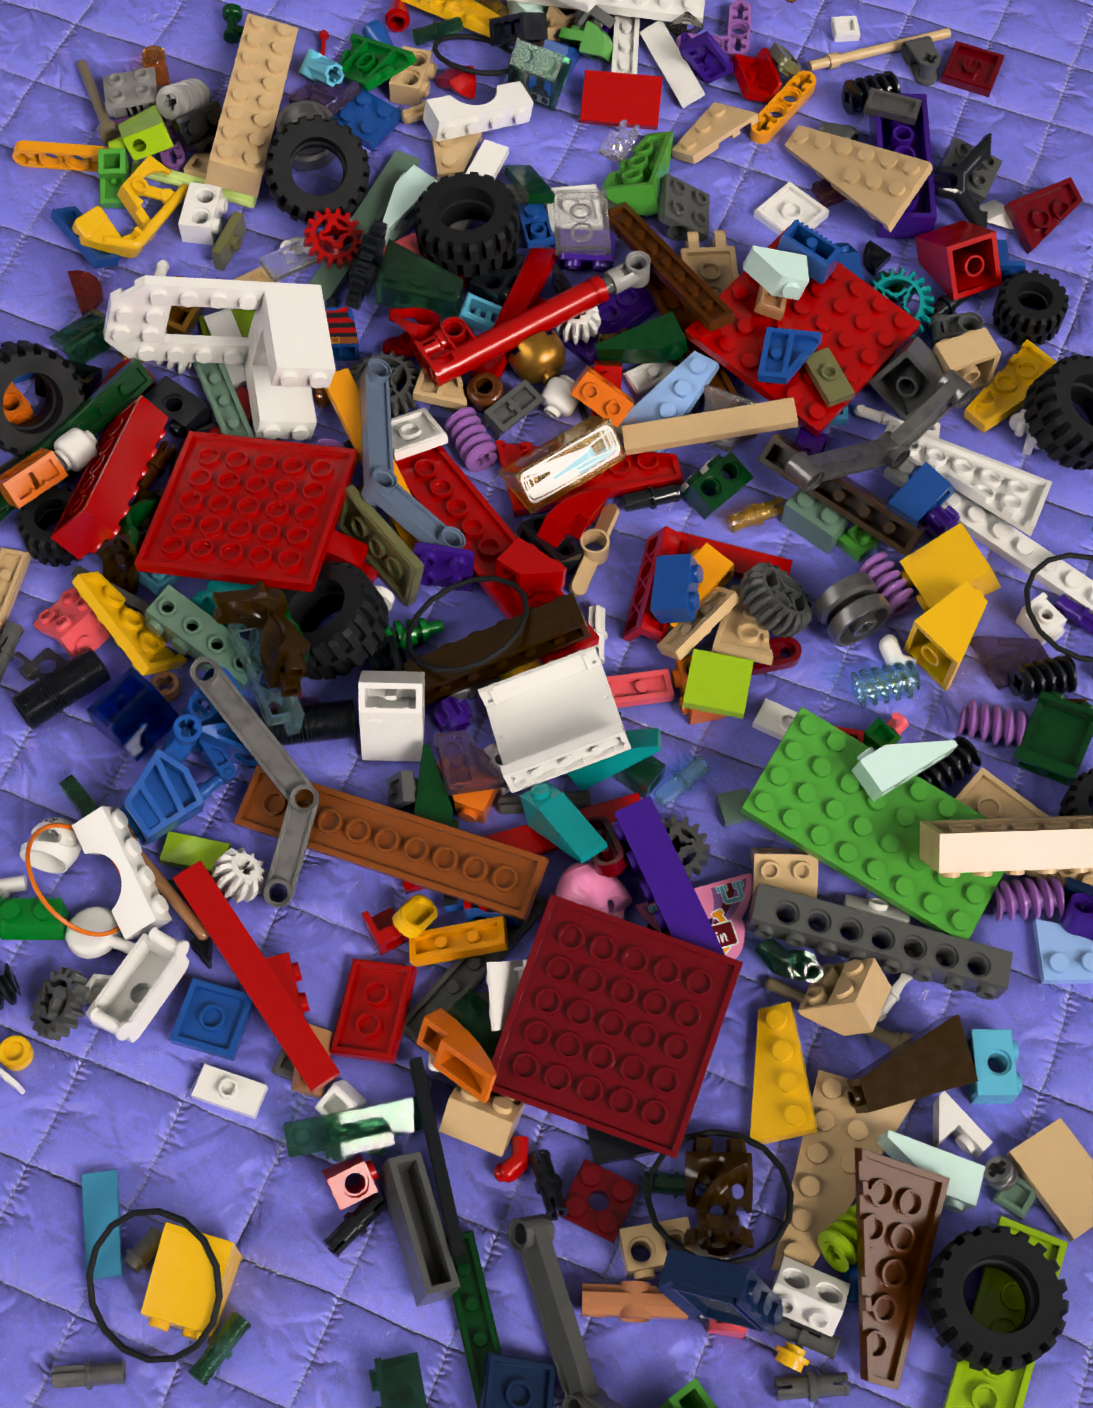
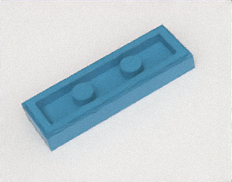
M116 1169L82 1174L86 1273L94 1244L109 1223L121 1217L119 1173ZM121 1225L112 1230L100 1247L93 1272V1281L124 1276Z

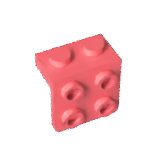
M75 587L63 592L60 599L51 608L41 612L33 624L37 631L58 640L71 658H75V656L88 649V647L93 649V651L97 650L112 636L106 627L99 622L97 615L87 602L80 597Z

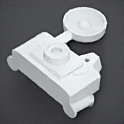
M99 906L86 908L78 912L69 921L82 929L94 932L108 931L118 925L112 911ZM66 927L65 930L67 945L71 952L78 957L85 959L99 958L109 953L113 948L128 954L113 975H92L85 985L90 987V991L85 995V999L89 1000L91 1005L85 1013L92 1024L115 1034L118 1040L135 1042L186 972L189 965V960L186 957L189 950V942L186 940L179 941L158 930L157 927H153L149 935L143 933L136 943L122 938L121 930L105 937L84 935L69 927Z

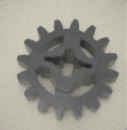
M672 815L669 823L661 817L682 864L686 861H691L684 866L691 881L692 872L699 876L702 872L701 865H707L709 857L706 854H709L710 845L703 844L706 842L707 834H698L700 825L696 823L690 827L687 817L682 820V823L677 822L675 815Z
M60 967L58 972L51 971L50 980L43 979L42 990H37L35 993L38 996V1000L31 1005L34 1008V1013L31 1015L30 1020L35 1021L32 1029L38 1032V1036L60 1041L62 1036L69 1037L70 1028L77 1029L78 1017L83 1018L85 1015L82 1008L89 1003V1000L85 999V995L90 991V987L84 986L88 979L82 976V972Z

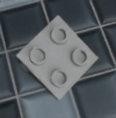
M155 67L139 68L134 71L113 73L103 77L105 107L109 117L119 119L129 116L127 108L130 115L134 116V106H136L138 113L142 112L140 105H142L143 110L156 105L158 92Z

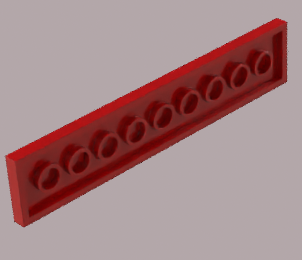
M438 446L395 461L411 495L446 526L455 527L464 534L466 543L462 549L471 550L475 554L473 577L495 576L497 558L517 539V536L442 446ZM496 581L478 582L507 619L523 614L522 597L514 589ZM561 590L525 592L529 608L542 606L553 601L558 596L565 595ZM586 621L592 637L539 659L543 664H547L550 661L566 657L579 650L595 646L599 643V636Z

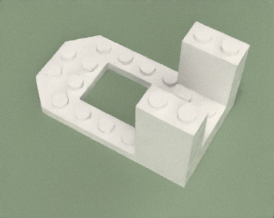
M144 275L134 280L135 285L125 291L119 288L110 293L103 329L104 340L130 360L136 358L142 361L244 364L255 438L311 440L317 424L311 387L329 388L336 370L321 285ZM171 306L255 310L248 337L165 334Z

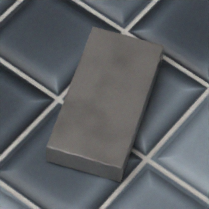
M871 87L863 113L915 126L922 100Z

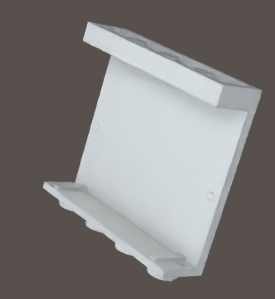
M595 646L579 650L566 657L550 661L542 666L478 689V693L486 707L503 766H500L502 775L511 793L631 749Z

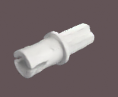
M595 605L588 608L587 622L599 636V643L595 645V649L601 663L604 664V644L608 638V633L605 631V608L601 607V605Z

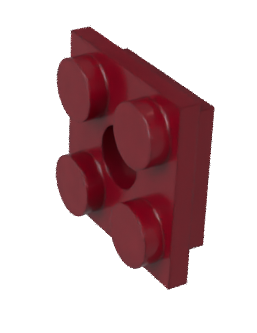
M584 1159L564 1200L568 1208V1214L562 1219L614 1244L619 1229H621L640 1186ZM594 1194H602L608 1199L609 1204L604 1210L597 1211L590 1206L589 1198Z

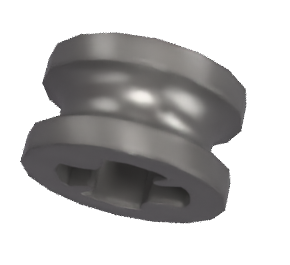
M996 1156L985 1164L984 1177L994 1190L1001 1192L1015 1186L1019 1173L1007 1157Z

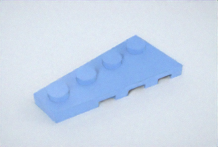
M696 351L692 352L629 411L618 428L614 425L611 427L614 435L623 439L622 426L688 415L719 370V363ZM665 449L650 452L663 453Z
M1035 919L1032 924L1041 984L1093 983V941L1068 933L1059 923Z

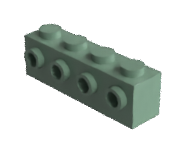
M168 584L145 611L144 621L151 632L157 636H161V634L171 641L172 647L181 654L187 653L194 659L200 657L212 658L220 667L226 668L232 674L243 692L262 671L263 666L260 652L224 625L218 624L212 616ZM209 664L200 667L205 672L214 668Z

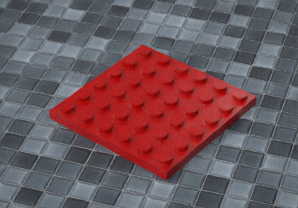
M787 228L767 248L777 250L781 236ZM838 262L835 270L824 284H820L809 277V283L799 300L787 298L785 312L781 321L754 312L759 283L744 270L719 295L734 311L735 322L709 332L696 318L685 330L684 335L689 341L768 401L794 397L798 423L818 437L852 399L828 408L803 365L787 385L758 382V370L767 327L822 332V342L814 352L829 347L853 388L855 397L919 329L921 322Z
M189 431L134 562L136 570L255 585L257 581H263L265 586L313 592L346 497V488L350 486L359 459L358 449Z

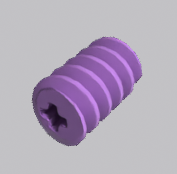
M465 407L450 416L446 422L445 430L455 445L456 450L460 453L461 459L465 462L466 468L472 472H479L492 466L498 457L494 453L496 445L494 442H491V436L486 433V427L481 424L480 417L476 416V410L473 407Z
M882 551L868 558L861 565L858 573L864 572L870 575L877 585V593L884 595L891 605L892 613L889 619H893L909 611L917 603V599L909 600L914 593L913 589L907 588L902 590L907 584L906 579L896 581L901 572L899 570L890 572L895 564L892 560L884 562L888 554L886 551Z
M970 700L965 707L964 704L961 709L956 736H960L964 729H968L969 739H972L976 732H980L981 742H984L988 735H992L993 745H996L1001 738H1004L1006 748H1009L1013 740L1017 742V746H1020L1026 726L1025 712L1019 711L1014 718L1013 710L1007 708L1003 715H1001V708L998 705L994 706L989 713V705L985 702L977 710L976 701Z
M1040 877L1035 879L1034 882L1032 879L1025 878L1022 883L1017 879H1012L1009 884L1005 880H1000L997 887L995 886V891L992 895L995 918L997 921H1001L1003 912H1006L1009 920L1012 921L1015 919L1016 911H1019L1021 918L1026 920L1029 910H1032L1034 918L1039 919L1041 909L1045 910L1048 918H1052L1054 908H1057L1059 914L1063 915L1065 899L1061 882L1057 877H1050L1047 881Z

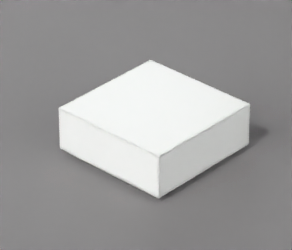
M857 16L831 17L830 25L834 42L860 40L861 34Z

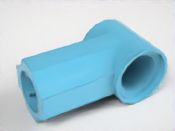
M310 48L298 71L299 74L318 84L322 82L332 87L336 84H341L345 76L342 71L343 66Z

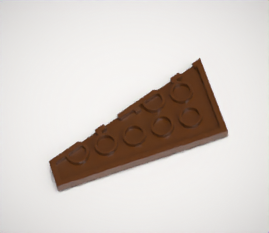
M855 1147L860 1376L865 1381L898 1390L950 1178Z

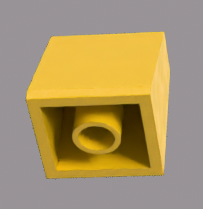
M962 523L954 526L899 561L904 568L901 576L903 579H906L909 588L913 585L917 588L919 594L915 598L923 611L932 608L965 581L974 588L979 589L984 596L1001 588L992 568Z
M967 581L914 621L903 649L909 656L917 658L916 663L944 691L950 688L988 603L983 593Z
M166 1222L141 1314L149 1320L148 1326L168 1332L171 1326L183 1330L181 1336L196 1341L210 1322L216 1298L213 1267L201 1242L185 1227ZM202 1233L207 1238L220 1265L223 1298L216 1326L207 1337L213 1339L242 1255L234 1242Z

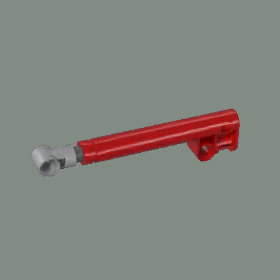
M633 251L627 255L626 262L604 272V277L601 278L599 275H595L587 279L586 282L583 281L477 336L473 334L462 318H446L442 322L441 328L432 332V336L420 342L416 339L411 341V349L432 383L436 387H440L516 348L530 336L542 331L547 332L608 301L610 298L609 294L611 293L617 295L630 287L642 288L646 286L650 278L651 259L643 251Z

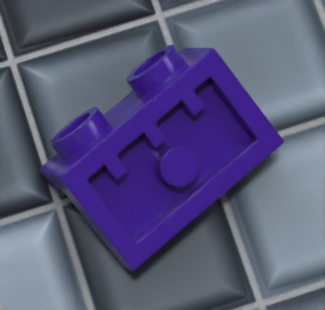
M708 31L692 39L687 32L681 33L679 51L682 58L690 62L696 75L701 76L707 84L734 72V63Z

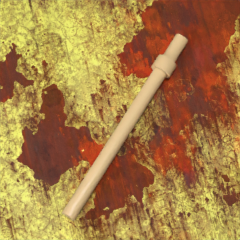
M949 28L845 53H829L824 58L808 61V70L811 72L823 68L835 69L844 63L901 50L903 42L925 36H930L933 42L948 39L951 37V31Z

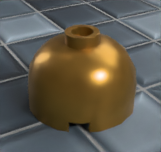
M551 330L552 335H547L545 331L534 334L517 346L519 352L515 356L511 352L508 362L522 380L526 379L531 384L544 383L547 385L551 378L559 377L558 373L563 369L566 361V350L555 331Z

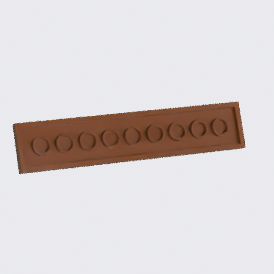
M260 765L256 766L233 823L239 827L278 839L288 801ZM311 782L320 795V803L307 849L527 922L549 862L547 857ZM302 790L297 794L296 802L301 808H307L313 804L314 795L311 791Z

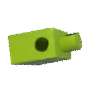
M156 105L120 123L118 128L121 136L107 142L110 149L125 148L127 152L129 151L134 161L174 146Z

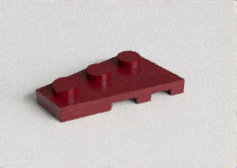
M1069 177L1008 202L1004 209L1026 253L1029 254L1083 199L1072 178Z

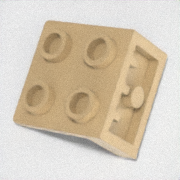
M750 847V861L753 864L752 896L758 884L761 883L817 899L818 859L800 848ZM777 914L778 918H788L783 914Z

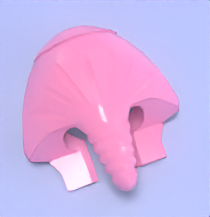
M578 862L568 867L559 878L556 887V896L623 920L624 909L632 903V897L617 877L608 878L597 874L592 862H584L582 864Z

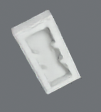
M765 698L752 727L782 740L797 712Z
M849 894L845 895L843 903L845 907L907 924L910 922L909 914L889 904L882 898L871 897L866 899Z
M204 1064L192 1092V1097L256 1119L268 1086Z

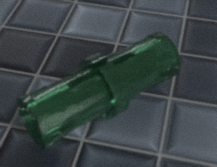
M236 1312L231 1314L232 1316L215 1338H209L206 1342L208 1347L193 1367L188 1370V1373L204 1386L208 1384V1381L224 1360H230L233 1356L231 1351L251 1327L250 1323Z

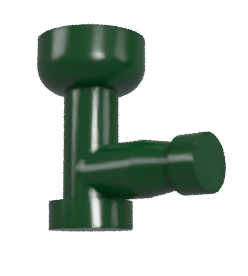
M234 3L226 4L222 8V17L227 22L223 38L227 43L231 44L238 42L239 36H242L244 26L237 25L242 19L243 10Z

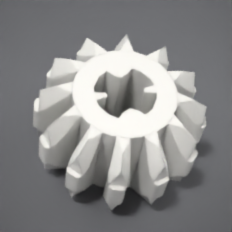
M597 306L555 327L557 335H563L564 342L572 339L575 345L579 340L588 343L589 337H596L601 325Z
M243 847L237 851L230 848L221 857L219 856L214 863L211 876L217 882L216 884L219 889L225 893V898L232 897L236 904L242 900L248 903L257 894H260L265 888V880L268 874L262 868L264 861L256 860L254 858L255 852L247 854Z

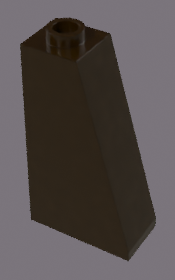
M959 1015L936 1020L847 1079L849 1087L847 1089V1097L850 1105L855 1108V1112L869 1113L977 1082V1075Z

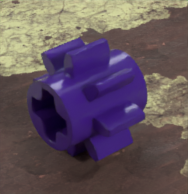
M950 505L945 510L941 506H936L924 520L928 525L926 533L934 540L959 524L957 522L960 519L959 513Z
M455 697L442 700L436 706L437 713L433 715L435 717L434 722L440 732L443 733L448 729L451 735H458L464 732L471 724L469 719L473 717L471 715L472 710L467 701L464 699L458 702Z

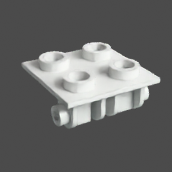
M527 960L486 962V981L490 1002L489 1017L491 1019L492 1031L503 1030Z

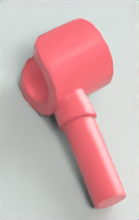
M894 712L886 723L898 735L909 726L907 719L897 712Z

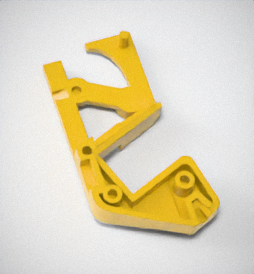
M150 155L124 182L117 193L118 198L138 225L131 234L121 237L100 206H96L78 217L73 223L72 230L76 235H79L78 239L83 246L126 258H136L142 252L144 246L155 237L158 229L177 209L178 205L183 202L187 194L188 185L182 184L176 192L169 188L161 189L148 185L144 179L148 175L164 173L169 176L171 173L167 167ZM138 196L160 200L164 205L150 219L142 208L144 201Z

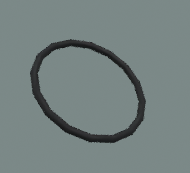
M450 34L440 37L433 43L432 51L438 60L451 68L465 73L480 76H500L509 74L513 69L519 67V57L508 46L497 47L509 53L514 59V64L507 69L497 71L464 67L451 62L438 51V45L444 41L471 39L491 44V39L488 37L473 34Z

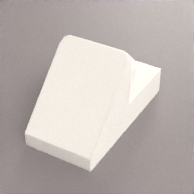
M943 1091L933 1103V1147L939 1146L947 1137L953 1134L960 1149L966 1154H972L977 1159L993 1142L958 1104Z

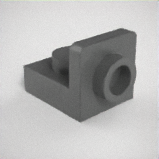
M597 5L588 13L576 9L574 12L576 17L574 23L580 27L589 14L592 15L589 20L601 29L604 25L611 29L616 21L615 18Z
M401 770L387 779L389 807L397 810H414L418 779L413 778V770Z

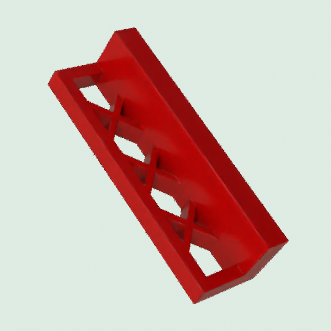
M665 526L647 538L622 639L630 642L640 635H644L659 643L667 635L670 623L660 624L650 611L656 558L663 555L687 554L690 542L689 537Z

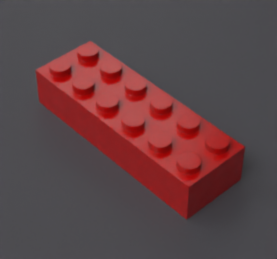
M141 395L108 423L96 446L98 455L87 464L50 537L79 560L89 552L94 554L101 547L104 540L108 539L110 541L118 534L121 529L119 522L130 510L128 503L139 491L140 487L137 484L149 470V467L146 465L157 453L158 449L155 446L166 434L164 427L169 417L144 396Z

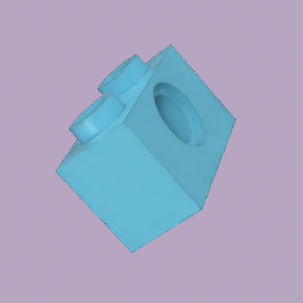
M971 1029L966 1036V1041L978 1079L977 1082L969 1084L971 1104H1011L1019 1096V1093L1022 1092V1077L1020 1073H1016L1015 1061L1018 1060L1019 1048L1017 1041L1012 1038V1029ZM988 1061L997 1062L1002 1072L996 1073L992 1071L988 1066Z

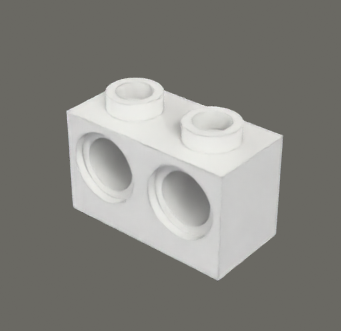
M189 183L178 222L182 242L206 245L215 244L217 235H220L222 232V215L226 214L228 209V199L224 197L221 187L210 184Z
M784 1256L771 1290L782 1300V1316L832 1337L844 1312L850 1284Z

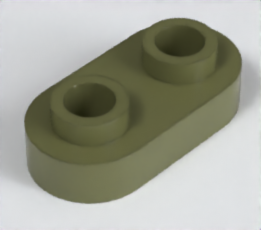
M774 42L769 52L773 62L777 65L776 68L787 77L790 74L796 76L802 68L801 64L790 51L779 43Z

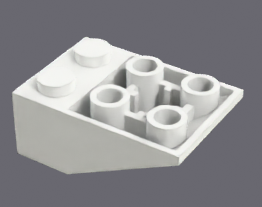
M362 670L358 682L362 760L421 762L425 732V672Z

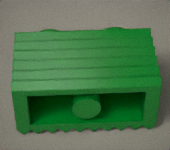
M0 896L1 940H65L67 926L56 919L39 898L36 900L32 897L29 900L27 897L24 899L19 897L16 900L14 897L2 899ZM47 897L45 898L56 912L67 921H70V912L60 897L57 900L54 897L50 900Z

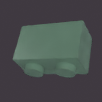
M801 488L785 503L781 519L782 524L826 554H829L837 545L838 538L846 532L849 522L847 518Z

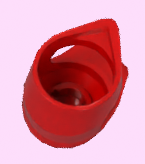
M419 307L389 309V320L394 323L396 322L406 332L396 337L387 338L382 345V350L385 354H390L394 351L399 356L404 354V356L415 357L410 342L415 339L420 342L432 336V332L440 329L442 324L440 315L432 310ZM405 318H415L417 323L408 321Z

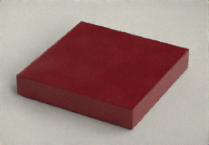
M956 41L942 73L940 83L989 97L1005 55Z

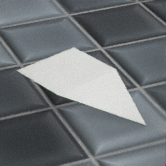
M993 199L980 206L981 211L988 212L987 223L1015 230L1004 209L1005 205Z

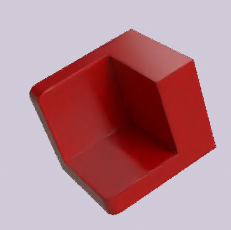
M388 908L373 917L370 916L368 911L361 913L363 924L381 956L409 942V938L401 934L394 926L392 917L395 912L392 908Z

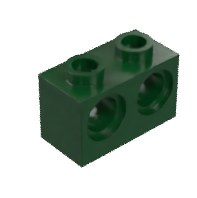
M732 451L724 457L718 454L706 465L709 468L708 471L704 474L698 471L686 481L689 487L682 495L704 520L754 478ZM721 470L726 471L730 479L725 478ZM701 487L706 488L710 496H706L702 492Z

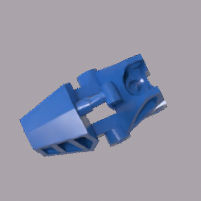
M221 667L245 698V694L232 674L226 668ZM214 668L207 671L202 681H207L210 677H213ZM199 687L196 688L190 697L182 715L175 720L169 735L163 743L162 751L157 748L120 809L126 815L128 825L142 845H148L201 813L204 801L211 796V792L222 784H229L235 777L236 768L233 763L253 769L258 764L255 759L247 760L241 756V754L252 755ZM203 701L208 703L206 708L201 705ZM191 752L200 754L213 774L204 783L200 782L196 785L189 768L182 764Z

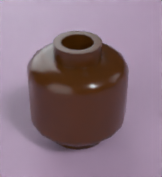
M488 372L478 373L472 377L467 386V395L471 407L478 413L483 414L485 410L504 396L503 383L499 377Z

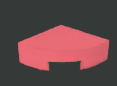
M710 1319L708 1333L743 1339L747 1333V1328Z

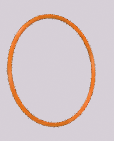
M52 823L37 829L27 843L25 864L30 883L46 909L61 923L84 935L105 937L119 931L118 925L104 932L82 929L63 918L48 903L33 876L30 861L32 844L36 837L45 830L51 828L73 830V828L69 824ZM112 861L120 875L119 869L117 868L116 864Z

